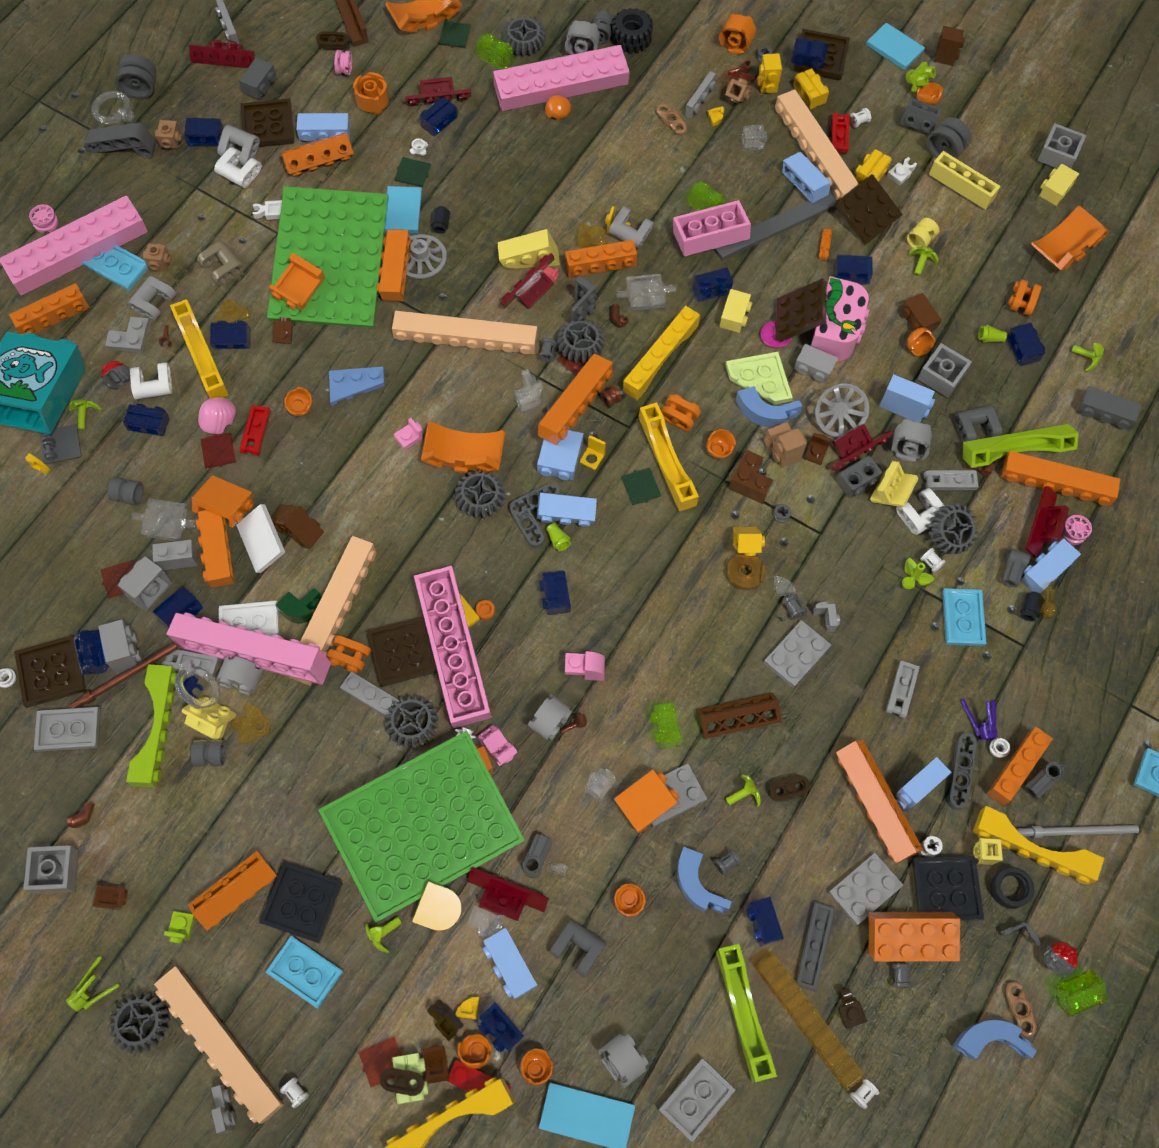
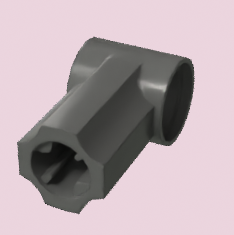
M1014 548L1010 549L1005 561L1007 565L1001 580L1005 586L1010 588L1018 587L1022 573L1029 563L1030 554Z
M1050 762L1042 767L1040 772L1024 786L1026 792L1036 800L1039 799L1057 780L1063 777V766L1058 762ZM1049 768L1055 771V777L1049 774Z
M535 835L528 855L523 862L524 873L529 878H536L541 874L543 864L553 842L546 836ZM533 862L538 865V868L535 871H530L527 865Z

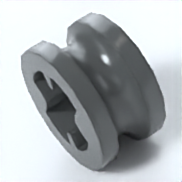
M768 46L760 47L757 54L758 61L762 62L763 54H772V49Z
M785 504L777 505L773 512L774 519L779 523L788 521L791 515L790 507ZM780 510H783L785 516H782L781 513H779Z

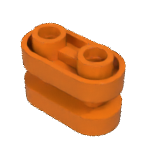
M1021 279L1020 282L1016 281L1013 288L1015 295H1011L1008 305H1010V310L1016 312L1019 307L1024 308L1023 314L1031 316L1042 286L1034 284L1033 288L1027 287L1028 281ZM1024 293L1029 295L1027 302L1022 300Z
M677 394L669 395L665 401L666 406L661 408L665 422L683 431H690L694 425L693 420H697L701 414L697 404L690 403Z
M336 635L332 644L337 648L336 650L329 649L326 655L331 665L335 667L341 665L346 667L347 671H352L355 674L362 672L365 663L361 661V658H368L371 649L361 643ZM343 651L350 652L354 654V656L352 657L343 653Z

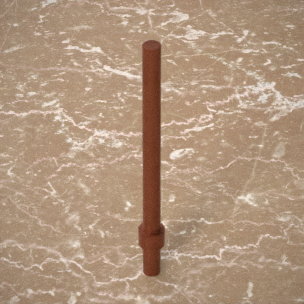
M175 642L98 688L83 693L81 698L69 704L70 708H79L86 703H92L96 700V697L147 668L148 664L152 665L179 649L178 645Z

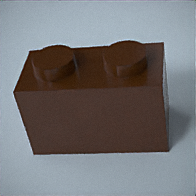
M923 293L904 301L901 313L908 320L913 331L921 327L927 328L931 332L937 330L941 318Z

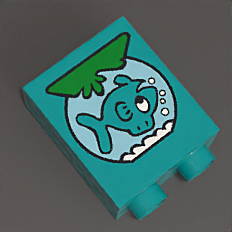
M6 332L0 342V425L46 434L52 433L86 370L76 344L66 339L55 341L40 338L38 335L29 332L24 334Z

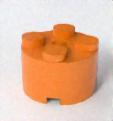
M731 14L719 34V42L722 46L725 45L728 48V52L743 54L748 50L756 35V27L752 17L739 14Z
M369 72L367 75H360L355 79L353 87L357 107L365 112L381 113L389 102L387 84L384 78L378 73Z

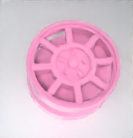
M337 50L335 54V73L350 75L352 70V52Z
M38 205L30 211L29 218L38 232H51L58 226V218L50 206Z
M1081 515L1070 516L1065 522L1062 538L1072 545L1083 543L1092 531L1090 521Z

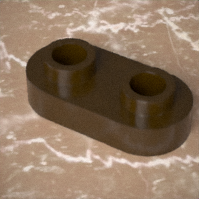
M323 31L316 36L317 45L322 49H345L350 44L349 37L344 32Z
M801 775L777 780L771 785L769 794L776 802L799 798L807 794L810 789V783L806 777ZM795 785H801L802 790H797ZM776 789L782 790L783 794L778 795Z
M387 1068L380 1076V1085L388 1092L417 1096L424 1089V1079L416 1072ZM391 1075L396 1078L394 1084H388L387 1082L388 1077ZM411 1080H416L418 1083L415 1089L409 1087Z

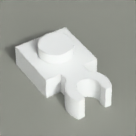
M909 157L904 160L903 165L900 163L896 164L887 174V177L899 186L911 176L912 171L915 170L917 165L916 162L913 165H909Z
M282 200L265 201L264 206L253 204L254 211L259 210L258 212H253L254 218L259 219L265 216L266 220L280 219Z

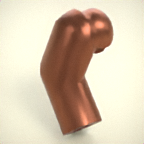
M618 304L611 305V321L618 327H625L629 321L628 317L624 318V315L621 316L619 314L620 306Z
M85 802L81 813L67 818V826L78 828L87 824L90 821L95 805Z

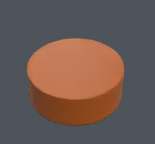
M482 600L476 605V614L481 620H489L495 614V606L489 600Z

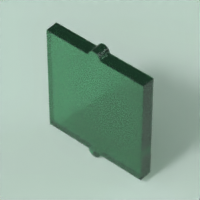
M444 21L439 45L451 46V48H466L471 24L459 23L458 21Z
M403 157L400 165L397 167L394 180L423 187L426 178L429 177L428 173L431 163Z
M650 468L640 471L635 470L634 473L621 476L632 506L643 502L648 503L649 500L661 497Z

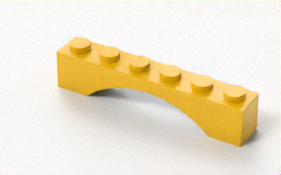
M188 300L170 305L209 398L229 396Z
M687 306L681 310L623 382L624 393L637 401L639 400L669 355L696 330L699 325V313Z
M658 403L641 407L639 420L679 512L697 506L699 496L692 480L685 473L676 456Z
M988 806L980 810L973 829V833L978 834L980 839H1001L1003 849L1014 850L1017 852V855L1023 858H1032L1041 866H1050L1057 869L1056 872L1061 875L1075 877L1076 881L1081 884L1089 885L1096 882L1104 862V857L1085 849L1076 852H1058L1042 848L1021 835L1011 824L1006 814Z
M494 1077L485 1082L486 1087L479 1092L475 1088L465 1094L466 1099L459 1103L458 1100H455L445 1106L447 1111L439 1115L437 1111L426 1117L427 1123L421 1126L417 1123L406 1129L408 1134L400 1138L399 1135H396L386 1141L388 1146L385 1148H425L435 1132L450 1120L467 1114L496 1115L516 1102L504 1078L497 1080Z

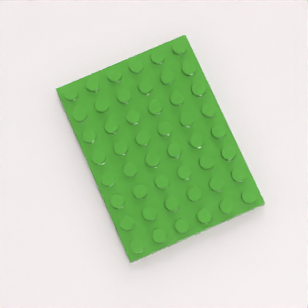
M284 186L271 285L274 286L291 263L289 257L292 253L322 270L325 279L302 311L289 308L283 300H276L271 296L270 291L267 313L269 321L280 320V317L291 318L290 322L374 328L378 298L377 284L380 280L379 269L382 262L381 254L383 252L389 201L388 194Z
M468 731L453 737L318 809L375 923L420 899L428 881L443 886L469 872L472 867L476 868L525 841Z

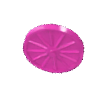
M776 321L766 323L761 329V339L770 347H784L792 340V338L779 342L776 339Z

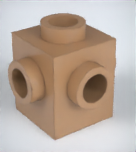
M741 77L739 79H732L727 85L725 95L729 96V100L737 104L745 102L751 94V86L747 84V80Z
M160 120L158 130H155V139L158 140L161 148L177 149L178 143L181 142L182 138L177 121Z
M148 244L147 249L143 252V260L150 271L167 272L171 255L168 253L165 245Z

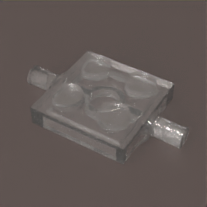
M661 274L626 277V290L616 291V299L627 297L631 311L666 307L665 293L676 292L675 285L665 286L662 282Z
M149 499L144 514L132 513V520L142 521L143 525L140 534L144 537L180 541L181 533L185 527L195 529L197 527L196 520L186 519L188 506L185 503Z

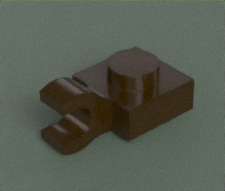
M850 989L839 990L838 993L844 1006L839 1007L838 1010L845 1028L850 1029L868 1022L860 1001L853 1002Z
M439 999L427 1009L428 1014L437 1021L434 1026L448 1041L453 1039L464 1026L450 1009L445 1011V1005Z

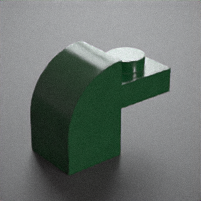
M315 588L301 601L288 592L275 606L279 613L287 620L302 624L311 620L313 616L311 610L317 608L322 597Z

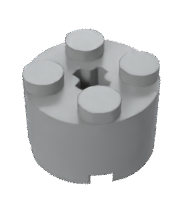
M574 21L568 29L565 42L566 52L574 55L597 50L600 39L597 25L585 21Z
M910 419L903 420L895 428L892 452L894 451L896 457L904 461L916 462L918 458L924 460L928 457L932 439L931 426L913 422Z
M227 655L217 676V680L220 682L219 686L227 690L231 688L239 690V694L249 697L251 693H255L264 669L262 667L259 670L256 669V664L249 660L236 656L232 660L229 659L230 655Z
M550 694L549 698L543 702L535 713V718L527 726L546 740H553L559 732L560 727L558 725L560 723L564 725L572 711L568 705L553 694Z
M622 1034L617 1035L598 1050L599 1055L602 1053L604 1055V1058L601 1059L604 1066L615 1081L620 1079L623 1082L620 1085L623 1088L646 1071L645 1066L649 1064L642 1053L638 1054L633 1047L635 1042L629 1034L625 1036Z

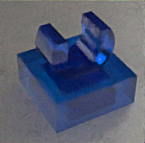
M188 675L177 689V692L182 696L188 695L190 698L196 699L197 697L193 695L192 690L197 688L202 691L203 687L196 684L199 681L193 675Z

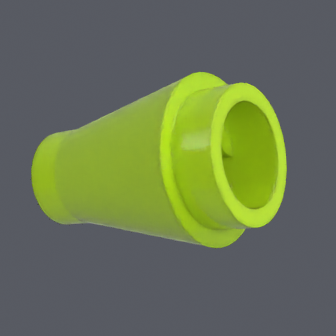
M989 325L981 326L978 333V339L982 340L983 343L1005 342L1007 338V332Z
M552 523L547 527L546 530L555 549L564 551L571 545L570 537L556 523Z

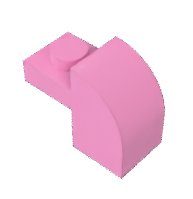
M586 651V654L566 653L565 674L585 675L584 680L604 681L605 657L602 654Z
M494 725L477 736L498 766L511 761L514 755L518 753L515 747L507 742L501 731Z

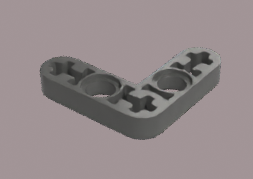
M553 483L544 485L517 498L510 504V513L528 545L533 549L543 546L544 534L532 515L533 512L537 511L538 504H531L530 499L532 497L539 498L540 493H548L549 490L554 492V494L560 495L559 487ZM515 506L521 508V511L515 510ZM529 520L532 522V526L525 528L522 526V522ZM534 531V535L536 538H539V542L533 540L531 532Z

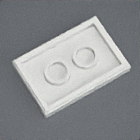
M260 504L236 525L256 573H262L285 553L266 505Z
M278 601L219 606V621L228 623L231 627L242 626L251 632L259 630L267 636H272L273 634L279 636V611L275 606Z

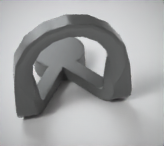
M1021 922L1014 927L1010 926L1000 931L1001 935L1005 936L1025 926L1036 946L1041 945L1035 932L1026 922Z

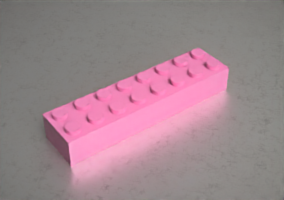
M617 45L493 71V81L501 110L505 111L547 102L553 95H561L567 98L628 85L630 72L622 47Z
M126 195L1 257L0 263L22 296L82 266L83 261L88 262L93 259V256H99L103 251L106 253L114 249L113 246L115 245L120 247L148 231L142 218Z
M452 566L415 575L414 578L451 725L453 728H458L492 718Z
M176 613L166 634L184 650L215 656L223 660L227 655H230L229 659L232 660L234 656L255 663V668L260 669L262 667L266 671L323 685L331 665L326 654L322 653L320 647L315 644L309 643L304 645L298 640L290 639L288 641L274 634L267 636L259 630L251 632L242 626L235 628L222 621L215 623L209 618L202 617L199 619L189 613H184V615Z

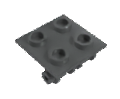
M77 424L55 428L51 434L39 432L44 464L81 457Z

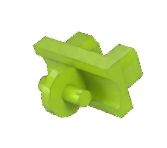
M922 62L915 70L912 69L906 73L907 82L913 84L912 92H916L919 87L928 85L929 79H933L936 76L935 67H928L927 62Z

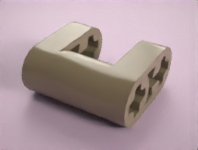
M223 241L215 243L197 257V261L203 268H209L219 261L223 264L212 274V279L219 286L236 278L245 269L244 264Z

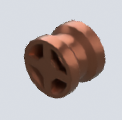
M614 385L609 387L608 391L600 393L603 403L608 408H611L615 402L619 403L622 401V396Z

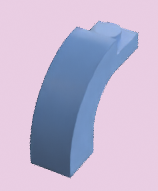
M755 386L739 390L736 396V402L741 412L752 422L764 427L772 428L787 422L788 418L794 419L800 414L802 408L800 400L781 406L769 405L760 398Z
M683 847L677 865V880L684 897L691 905L702 912L706 911L708 905L715 912H728L732 901L708 892L699 881L698 868L703 854Z
M989 1020L974 1024L965 1029L953 1044L955 1049L970 1060L977 1059L986 1044L991 1041H1000L1006 1044L1024 1059L1033 1058L1037 1052L1031 1047L1032 1043L1024 1037H1018L1023 1029L1001 1020Z

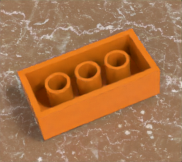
M869 912V955L874 962L960 961V918L953 912Z

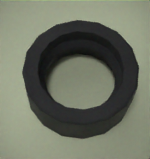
M1008 867L999 871L993 877L991 893L995 901L1001 906L1008 909H1017L1028 904L1032 899L1034 883L1024 870L1017 867ZM1015 876L1022 882L1024 894L1020 899L1010 900L1003 894L1000 884L1004 877Z

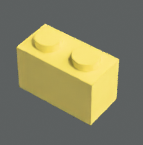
M1061 164L1058 169L1054 168L1049 175L1050 179H1045L1041 185L1042 191L1039 196L1057 206L1074 185L1079 173L1064 164Z
M730 289L721 317L720 328L740 333L741 327H745L748 317L745 316L746 312L750 313L753 302H750L751 294Z

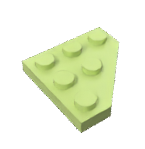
M778 352L726 361L725 365L730 381L745 389L755 386L759 396L774 405L792 401L793 397Z

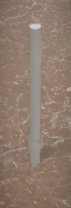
M1138 825L1050 828L1032 826L1031 828H1016L1024 837L1032 836V838L1060 835L1139 833Z

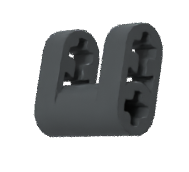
M992 405L957 412L954 415L955 425L962 442L976 440L973 426L978 424L984 425L988 437L1002 435V427Z
M571 919L549 953L559 959L571 941L587 952L576 970L577 973L586 977L607 943Z

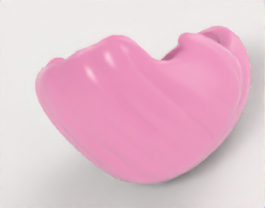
M209 398L201 405L199 410L198 423L200 428L209 434H222L225 427L232 424L236 415V408L226 398Z

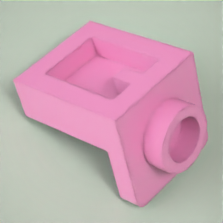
M410 418L408 419V425L393 435L401 447L406 450L423 439V429L418 422H414Z

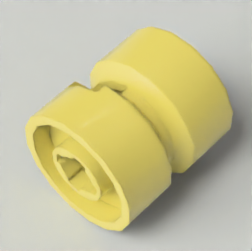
M930 218L921 219L916 227L907 235L908 244L912 248L927 247L939 234L937 223Z

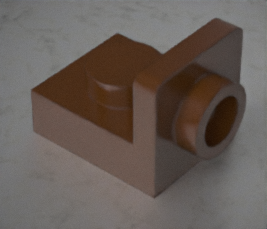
M814 433L804 460L821 465L831 439L823 434Z

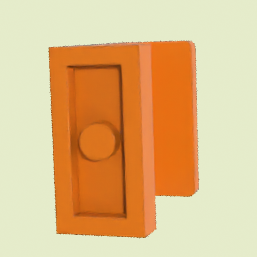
M292 253L289 257L291 263L274 286L270 284L269 289L273 298L278 301H285L286 305L293 310L298 309L302 311L324 281L325 276L322 270Z
M213 475L192 497L193 512L198 514V511L203 509L227 518L231 528L241 522L244 514L250 511L254 504L251 491Z
M652 769L614 798L638 833L644 832L651 823L674 806L680 804L677 800L680 798L673 787L669 789L665 783L668 780L661 771L657 772Z

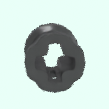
M549 338L542 339V350L539 353V359L544 362L554 361L553 353L554 348L557 347V342Z
M797 594L791 595L783 601V605L791 613L790 617L792 620L801 617L807 612L806 608H803L800 604Z
M730 849L728 854L719 860H714V864L719 872L725 876L736 865L740 866L741 861L737 854Z
M893 964L892 968L895 971L893 987L912 988L910 983V969H912V965Z

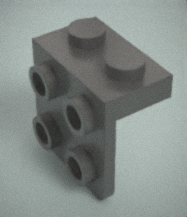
M580 275L575 280V301L577 303L571 310V320L575 322L578 318L580 321H584L586 316L592 314L596 309V286Z

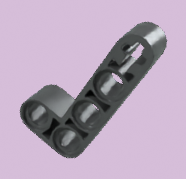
M131 123L90 129L87 132L84 148L92 153L133 148L141 157L150 158L152 157L156 140L143 125Z

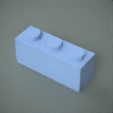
M298 113L297 133L299 141H318L344 132L347 133L350 141L351 124L348 113Z
M801 152L783 160L782 173L811 203L829 195L831 182Z
M540 493L537 519H541V522L544 523L560 521V524L563 525L579 523V526L589 527L595 522L597 499Z
M1062 539L1059 543L1055 541L1048 548L1050 552L1047 555L1042 553L1035 560L1037 564L1034 567L1029 565L1023 571L1025 576L1020 581L1032 592L1041 594L1081 553L1065 539Z
M506 928L483 941L485 947L482 949L488 959L492 958L496 965L492 968L498 979L503 977L506 983L503 988L509 998L513 996L517 1000L537 988L533 976Z

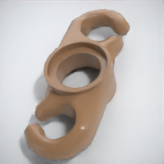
M658 105L656 108L657 115L663 120L664 124L672 128V130H676V127H682V130H676L675 133L679 135L684 134L687 131V125L681 119L678 112L671 110V108H668L665 112L661 111V108H668V105ZM674 117L676 120L669 121L667 118Z
M1010 982L1005 991L1010 1013L1016 1019L1019 1028L1022 1027L1023 1023H1029L1031 1026L1030 1031L1022 1030L1020 1034L1023 1037H1032L1037 1028L1032 1006L1026 1000L1024 991H1021L1018 996H1014L1011 993L1013 987L1021 990L1023 986L1019 982ZM1018 1003H1022L1026 1007V1013L1023 1016L1016 1012L1015 1007Z

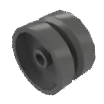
M130 54L121 57L115 79L118 89L125 95L133 98L149 97L153 93L154 81L156 79V67L154 64L140 55Z
M953 117L944 118L928 135L927 147L935 158L944 151L957 159L962 154V151L969 146L972 140L971 132L961 120Z

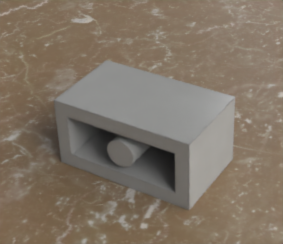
M805 344L796 360L794 370L800 374L808 375L816 381L827 384L838 357Z
M192 540L152 544L153 562L163 570L198 566L197 548Z

